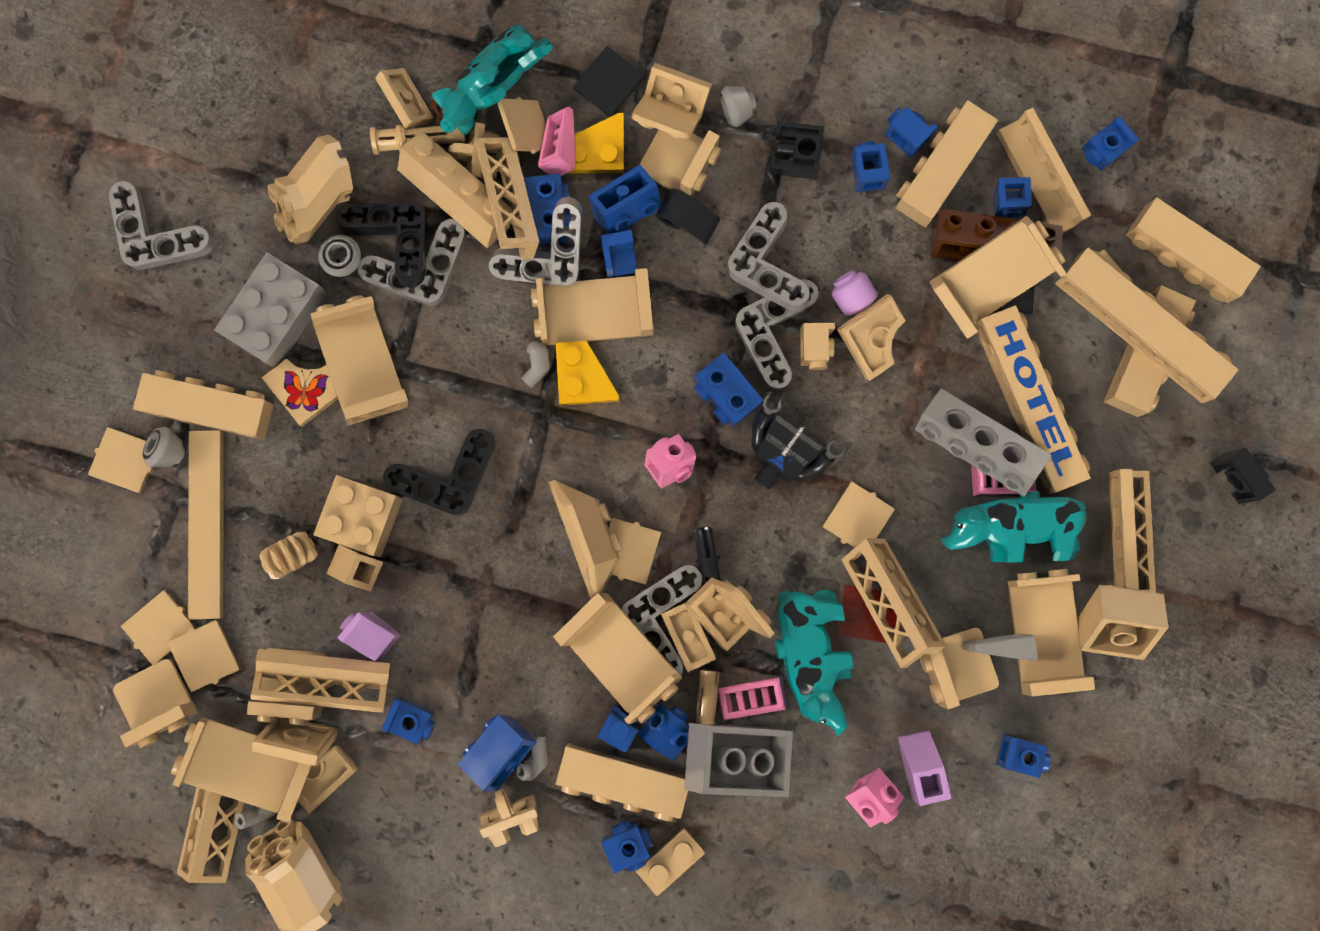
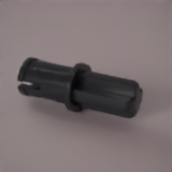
M709 526L694 529L698 559H695V562L699 563L702 586L711 578L721 581L717 560L720 559V555H716L712 528Z

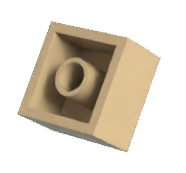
M336 475L313 535L371 556L382 557L403 498Z
M1099 585L1078 617L1081 651L1144 660L1169 628L1164 594L1153 593L1147 590L1118 588L1114 585Z

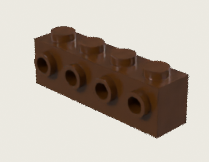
M939 209L932 226L931 257L961 261L1020 220L1017 218L961 212L954 209ZM1041 222L1049 234V237L1044 239L1049 248L1051 249L1056 246L1062 254V226Z

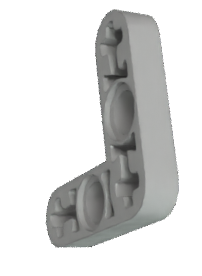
M119 181L111 187L109 200L120 255L128 266L136 270H145L207 255L212 250L214 239L207 230L200 226H189L150 235L141 192L134 185L126 181ZM124 191L132 194L127 197V203L133 210H128L126 203L120 200V198L124 197ZM131 218L138 219V229L133 233H126L124 229L125 223ZM196 235L204 239L199 242V247L190 243L196 240ZM180 238L188 244L183 245ZM167 240L174 241V251L170 255H162L160 252L161 245ZM136 249L142 252L152 251L154 256L149 253L139 255V261L131 257L136 254Z
M564 197L556 203L552 215L551 252L536 251L533 259L521 260L519 249L498 248L492 253L489 261V270L492 275L504 280L536 283V279L542 278L543 284L558 286L573 284L577 279L580 268L583 216L581 204L571 197ZM564 208L570 209L572 214L569 226H564ZM568 236L573 239L575 245L572 248H563L559 245L558 238ZM563 258H569L567 262L568 275L562 274ZM500 259H506L507 268L502 267V264L499 262ZM517 260H521L519 270H517ZM537 261L541 264L543 270L533 273L527 269L526 263Z
M770 202L761 208L728 261L729 275L734 281L791 311H800L809 302L810 292L807 284L764 261L787 224L786 208L781 203ZM775 213L779 214V220H773V222L769 226L768 231L766 229L768 225V215L773 216ZM761 236L767 242L764 247L756 249L750 246L749 241L752 237ZM747 253L750 255L747 261V269H742L739 272L737 271L736 264L742 265ZM770 274L775 276L777 284L771 288L762 286L760 279L764 275ZM783 282H785V290L782 289L781 291ZM797 290L801 291V298L797 297L794 301L790 300V293H795Z
M448 219L440 223L426 257L425 279L417 287L396 288L393 283L396 277L395 262L378 256L370 255L364 257L358 266V274L370 286L427 306L438 305L446 295L467 238L466 231L454 219ZM453 228H456L459 237L451 239L449 246L451 250H454L452 253L446 249L448 238L445 232H451ZM439 255H445L450 260L448 267L444 270H436L433 267V261ZM376 264V267L381 272L387 274V278L385 279L378 274H373L370 278L366 271L367 267L373 268ZM409 268L406 274L411 276L412 271L415 269ZM431 272L436 277L444 279L443 281H440L438 278H436L434 287L438 291V293L436 295L431 294L430 297L427 298V295L423 291V289L425 287L430 288L432 285L433 278L431 276H428V274Z
M802 280L807 284L811 294L808 305L800 311H791L785 308L784 314L774 316L768 310V305L772 301L764 297L741 309L736 316V329L764 384L771 390L779 391L786 388L791 381L792 372L770 328L811 308L815 304L819 291L814 282L810 280ZM799 291L790 293V299L796 297ZM747 314L750 318L755 317L757 319L754 323L756 332L764 331V334L757 335L751 341L748 339V337L753 335L750 326L742 325L745 319L744 315ZM759 341H767L772 347V353L766 357L757 355L754 349L755 344ZM775 357L779 361L774 362V367L778 372L783 371L785 373L782 378L783 383L780 384L777 380H770L769 377L773 374L770 365L766 368L762 366V364L769 363Z
M691 565L680 567L627 601L622 607V610L628 615L630 612L628 607L632 604L635 608L642 606L645 603L640 598L647 595L649 604L656 612L650 615L647 609L641 613L642 620L640 622H637L635 619L631 620L644 635L649 631H655L660 635L661 643L657 650L661 652L665 646H668L670 652L664 654L668 661L672 662L675 660L678 665L674 669L680 676L683 672V663L655 617L700 588L702 575L696 567ZM683 571H686L688 574L694 572L697 577L693 580L695 586L690 588L688 585H684L678 589L683 595L676 598L674 589L667 581L673 578L674 584L682 580L681 573ZM664 587L669 590L671 599L666 605L659 606L654 603L652 594L656 588Z

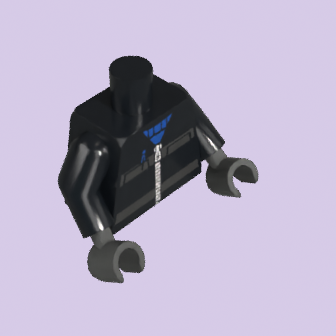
M772 391L765 395L763 407L760 409L752 425L751 447L756 452L754 459L764 465L754 480L770 490L778 477L790 483L793 479L803 482L821 475L835 459L842 457L848 450V445L843 451H838L834 448V443L840 437H834L826 444L781 412L780 409L784 398L781 397L778 404L770 403L769 397Z

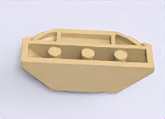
M549 481V486L590 599H592L597 593L605 592L619 561L618 551L622 550L616 532L611 534L607 522L611 521V517L605 503L600 504L598 499L559 481Z

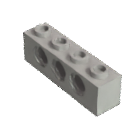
M940 389L915 428L926 439L934 441L947 449L955 457L965 460L976 467L981 473L991 476L1004 484L1009 490L1017 492L1025 497L1051 457L1050 453L943 389Z

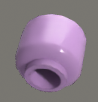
M854 270L845 273L833 283L835 287L831 293L835 302L846 316L859 314L872 305L878 297V292L868 276L863 272L856 273Z

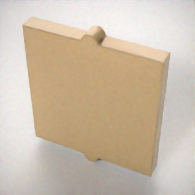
M520 97L515 99L503 98L497 104L513 151H530L532 154H535L537 151L541 152L546 122L538 100H522Z
M107 427L99 448L94 450L96 455L88 475L141 494L149 473L154 470L153 467L146 465L142 457L146 440Z
M851 481L822 527L840 538L842 544L847 543L855 548L866 538H877L895 509L877 498L875 492L869 493Z
M612 518L609 531L611 534L616 532L622 550L618 551L619 561L612 575L618 576L620 581L625 578L646 585L661 532L642 527L639 522L632 524Z
M166 590L159 593L121 625V628L135 643L134 649H139L152 665L163 660L171 653L167 642L188 633V630L192 627L197 629L184 613L185 607H180Z
M218 619L197 629L192 627L188 630V633L167 642L190 692L210 683L217 684L221 678L241 669Z

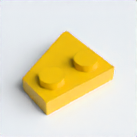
M624 113L613 115L574 134L575 168L566 174H624Z
M587 341L556 343L560 406L619 402L617 391Z

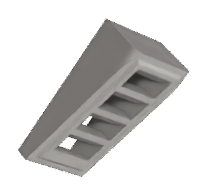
M1031 634L1006 635L963 641L964 643H962V649L968 652L1028 661L1038 659L1035 636Z

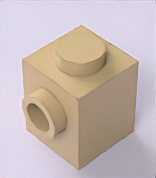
M339 544L326 574L345 584L371 592L383 562L363 552Z

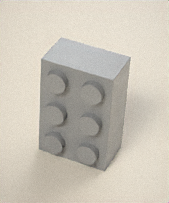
M266 252L214 331L275 368L284 361L310 322V313L316 312V308L320 307L328 293L311 279Z
M689 723L684 789L710 795L789 797L793 731L767 727Z

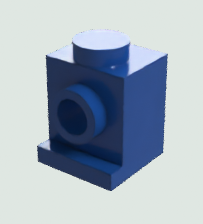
M907 106L904 110L898 107L887 120L889 126L885 135L912 158L932 138L938 126L933 123L929 127L924 117L917 111H912Z
M1119 116L1092 137L1081 149L1085 152L1087 161L1091 165L1096 166L1099 171H1102L1128 151L1139 139Z
M867 141L858 144L857 147H854L851 154L855 192L885 189L891 179L885 143L875 144L874 141ZM869 164L873 169L864 170V165Z
M1031 177L999 178L994 191V216L1017 219L1021 216H1026L1028 209L1032 207ZM1005 189H1020V191H1006Z
M400 697L394 700L381 730L419 744L423 739L428 740L436 725V722L432 721L435 712ZM407 717L414 719L415 726L413 729L405 726L404 722Z
M614 705L597 737L626 753L641 723L638 721L627 724L624 719L629 714Z
M1003 734L996 765L1007 770L1040 778L1041 773H1046L1050 767L1051 755L1046 753L1047 746ZM1027 753H1031L1029 764L1024 762V756Z

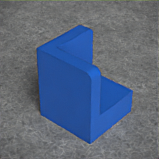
M632 230L601 235L607 277L615 278L634 275L637 265Z

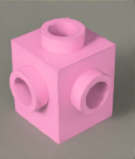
M677 434L671 438L664 437L660 439L652 448L648 449L644 465L662 489L675 481L681 483L691 476L696 453L689 442H684L681 436Z
M877 768L858 779L845 798L871 828L880 822L884 824L891 822L899 814L897 808L905 797L884 772Z

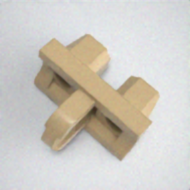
M476 122L474 130L469 132V143H453L448 147V154L455 160L467 162V170L478 180L485 182L476 148L477 138H499V135L485 131V124ZM498 148L486 149L487 153L495 154L498 151ZM497 172L493 175V180L496 178Z
M504 788L495 791L497 808L480 814V833L483 838L489 837L495 847L504 845L511 840L508 828L519 825L523 835H529L539 830L537 801L534 794L510 802Z

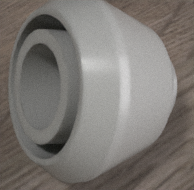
M725 86L720 92L722 108L729 125L739 127L753 116V109H756L757 105L752 91L747 92L745 87Z
M335 235L323 242L319 249L318 259L325 272L332 276L343 277L357 269L361 261V251L358 244L352 238L345 235Z
M161 427L155 429L147 438L142 457L149 467H172L174 464L181 462L185 454V448L183 447L182 440L170 428Z

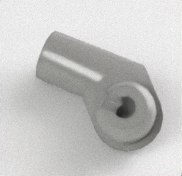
M533 341L527 346L531 367L520 378L531 389L550 368L549 350L545 344L538 341Z
M546 736L533 737L537 743L531 749L532 754L516 768V775L521 781L536 779L548 766Z
M256 807L237 813L235 824L238 829H245L260 824L278 813Z

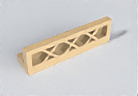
M1034 108L1026 110L1018 121L998 130L996 135L1019 178L1031 177L1032 202L1043 222L1062 226V234L1080 226L1091 216Z
M509 137L477 138L476 148L500 249L518 248L521 260L533 259L539 244V238L517 151H513ZM498 148L497 160L489 156L486 149ZM497 171L501 175L503 186L493 180V175ZM503 197L507 199L508 206L514 210L511 214L499 206V202ZM509 224L513 225L516 238H507L505 229Z
M1119 469L1109 472L1114 584L1118 588L1139 590V570L1145 576L1146 590L1156 593L1149 471ZM1133 478H1140L1141 491L1134 498ZM1135 508L1142 514V523L1137 528L1135 526ZM1136 539L1144 545V553L1138 560Z
M866 538L841 559L900 668H907L924 654L938 653L946 647L886 539ZM862 554L867 561L865 574L859 572L854 562ZM873 581H877L882 588L880 600L874 599L871 593ZM887 608L894 609L897 615L896 627L889 626L886 620ZM903 635L909 637L915 647V650L907 656L901 648Z
M258 649L251 700L383 713L390 663ZM262 677L275 678L282 685L274 691L260 690ZM304 681L310 682L315 689L308 694H298L293 686ZM333 685H342L348 693L340 698L331 697L326 690ZM365 688L380 689L378 702L365 701L358 693Z
M196 787L177 870L179 876L188 883H226L238 833L235 816L237 813L242 812L244 802L234 799V804L223 812L219 806L223 795ZM224 822L228 827L227 835L216 844L212 839L213 830ZM217 854L221 860L218 874H203L206 862Z

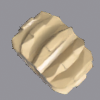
M296 532L261 551L259 558L264 571L269 574L270 578L279 579L312 562L318 554L312 539H309L306 532Z

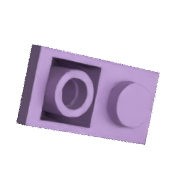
M373 611L358 612L356 615L351 613L341 624L340 629L343 631L337 638L373 661H378L385 656L401 634Z
M926 730L897 737L912 801L919 806L952 799L944 765L930 731Z

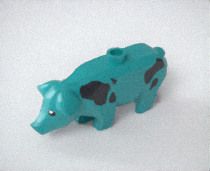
M514 25L506 29L461 72L457 78L456 90L453 91L447 87L437 90L432 94L435 102L442 108L443 119L440 122V128L445 132H452L458 128L462 134L468 135L473 127L474 116L477 110H484L495 103H499L506 97V91L519 80L523 72L530 69L542 57L548 55L553 49V44L546 37L534 41L533 35L527 32L523 25Z
M1039 491L1027 492L1025 497L1020 495V498L995 499L971 507H964L958 511L953 517L955 523L947 537L941 538V541L947 549L955 550L972 547L985 540L990 550L989 562L1007 563L1023 562L1026 543L1037 544L1048 541L1051 544L1052 552H1054L1052 561H1070V559H1075L1077 551H1080V543L1077 536L1086 523V505L1082 501L1069 497L1040 498Z
M820 590L811 596L800 592L782 591L778 596L779 604L776 607V622L779 633V640H775L777 658L783 659L786 678L797 700L800 713L813 722L829 726L838 737L845 731L848 725L843 707L833 693V686L840 679H851L850 669H853L851 652H831L830 638L823 625L834 620L845 621L843 606L838 603L835 592L830 590Z

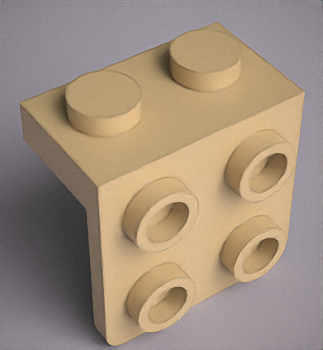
M655 63L651 69L645 95L634 109L632 119L645 128H656L667 132L672 138L689 139L703 116L712 83Z
M658 130L640 164L656 184L668 190L671 188L678 189L692 197L695 190L700 192L707 179L705 172L709 164L714 166L722 149L718 147L720 135L709 130L704 139L695 134H692L689 139H675L669 136L667 132Z
M711 578L685 603L719 646L726 651L749 629L768 638L775 634L769 626L772 623L770 618L762 610H756L750 603L753 598L748 591L740 585L734 587L727 580L722 582Z
M971 628L943 637L942 639L946 644L944 649L938 653L924 654L919 658L924 672H928L932 685L929 687L933 700L936 704L939 703L940 707L951 709L960 706V700L996 689L999 686V680L990 655L968 652L962 649L963 641L984 639L979 628Z
M279 648L266 649L273 651L327 656V654L324 652ZM262 677L260 690L274 691L282 685L275 678ZM304 681L293 686L298 694H308L315 689L310 682ZM251 700L248 701L247 715H258L257 721L277 722V718L281 717L290 718L289 724L309 725L310 720L322 717L323 707Z
M163 659L117 683L113 687V692L131 728L130 731L120 736L125 748L137 744L140 749L159 740L158 734L165 730H168L169 733L179 730L188 725L186 719L198 714L183 680L171 659Z

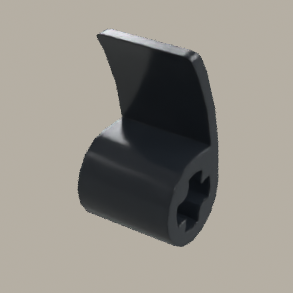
M675 188L669 190L656 214L657 219L663 224L677 230L683 228L704 245L709 242L720 222V218L688 194Z

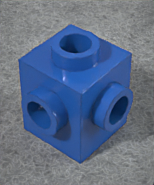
M659 703L655 709L656 712L646 721L638 735L655 751L675 761L683 748L688 744L689 723L687 720L690 716L675 705L672 709H669Z
M629 820L623 821L611 828L612 833L602 837L601 844L614 874L626 868L631 872L646 865V859L650 858L649 848L654 846L647 828L641 829L638 821L630 824ZM629 843L632 844L633 847L627 848L624 845Z

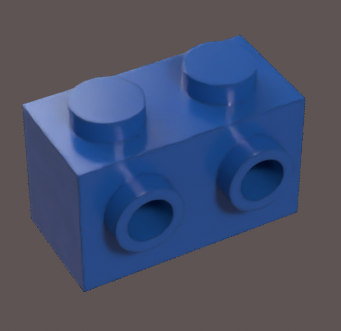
M641 164L588 196L594 218L607 234L626 231L633 223L643 217L652 215L661 207L658 186Z
M560 173L524 178L539 238L538 246L551 244L552 215L555 205L560 199L570 197L568 183L562 184ZM564 208V226H569L572 214L566 213ZM568 236L558 238V243L569 242Z
M722 353L694 377V382L697 384L693 387L703 401L709 399L716 407L713 412L723 425L729 423L734 428L763 403L761 396L725 353Z
M500 714L491 718L485 724L483 734L477 741L471 743L465 749L464 757L458 763V766L483 791L495 792L499 790L537 743L511 716Z

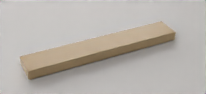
M221 430L189 431L188 620L223 618L224 432Z

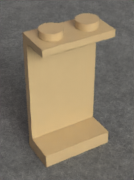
M1027 216L929 281L933 290L967 339L978 332L974 324L979 320L987 317L1056 271L1060 277L1066 275L1061 266L1066 261L1056 246L1051 249L1044 240L1049 237V234L1039 220L1033 223Z
M647 268L635 269V276L575 281L569 286L543 284L542 278L536 279V289H531L532 306L538 307L539 319H534L535 337H541V341L545 346L556 345L558 342H592L653 336Z
M363 295L354 296L347 299L345 304L335 307L333 304L322 305L316 308V312L310 313L347 426L408 407V399L404 389L401 388L374 310L372 296L366 298Z
M1068 569L1048 571L1049 577L1037 578V572L1017 574L1018 580L1008 581L1014 634H1031L1035 636L1038 659L1033 661L1018 659L1022 694L1041 696L1095 690L1094 677L1084 674L1082 651L1080 649L1072 581H1080V574L1068 575Z
M597 593L553 636L560 646H570L624 708L629 714L624 719L627 724L638 721L641 724L644 723L656 712L653 706L661 699L664 702L667 701L679 689L676 684L682 679L680 674L608 593Z
M202 717L197 724L191 723L186 733L184 742L189 745L185 755H178L175 760L171 774L176 775L172 785L179 787L182 783H186L278 813L276 819L289 823L312 765L251 752L253 740L258 735Z

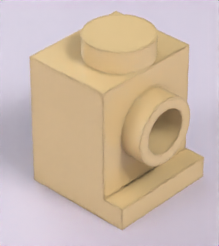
M803 323L800 328L801 366H809V370L815 371L828 369L827 362L829 357L834 356V338H829V335L834 331L835 323Z

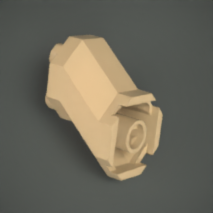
M331 135L317 137L287 176L275 178L273 184H268L269 196L272 202L275 203L277 213L274 214L275 225L279 232L285 231L288 240L296 245L308 242L335 206L349 201L350 196L347 194L353 191L348 161L346 157L339 158L337 151L342 150L341 145Z
M290 819L289 823L280 820L274 828L263 835L256 836L248 844L247 850L250 853L245 858L246 875L255 884L281 931H316L327 924L332 917L329 910L333 903L338 907L342 901L341 882L332 873L311 833L303 823L293 821L292 819Z

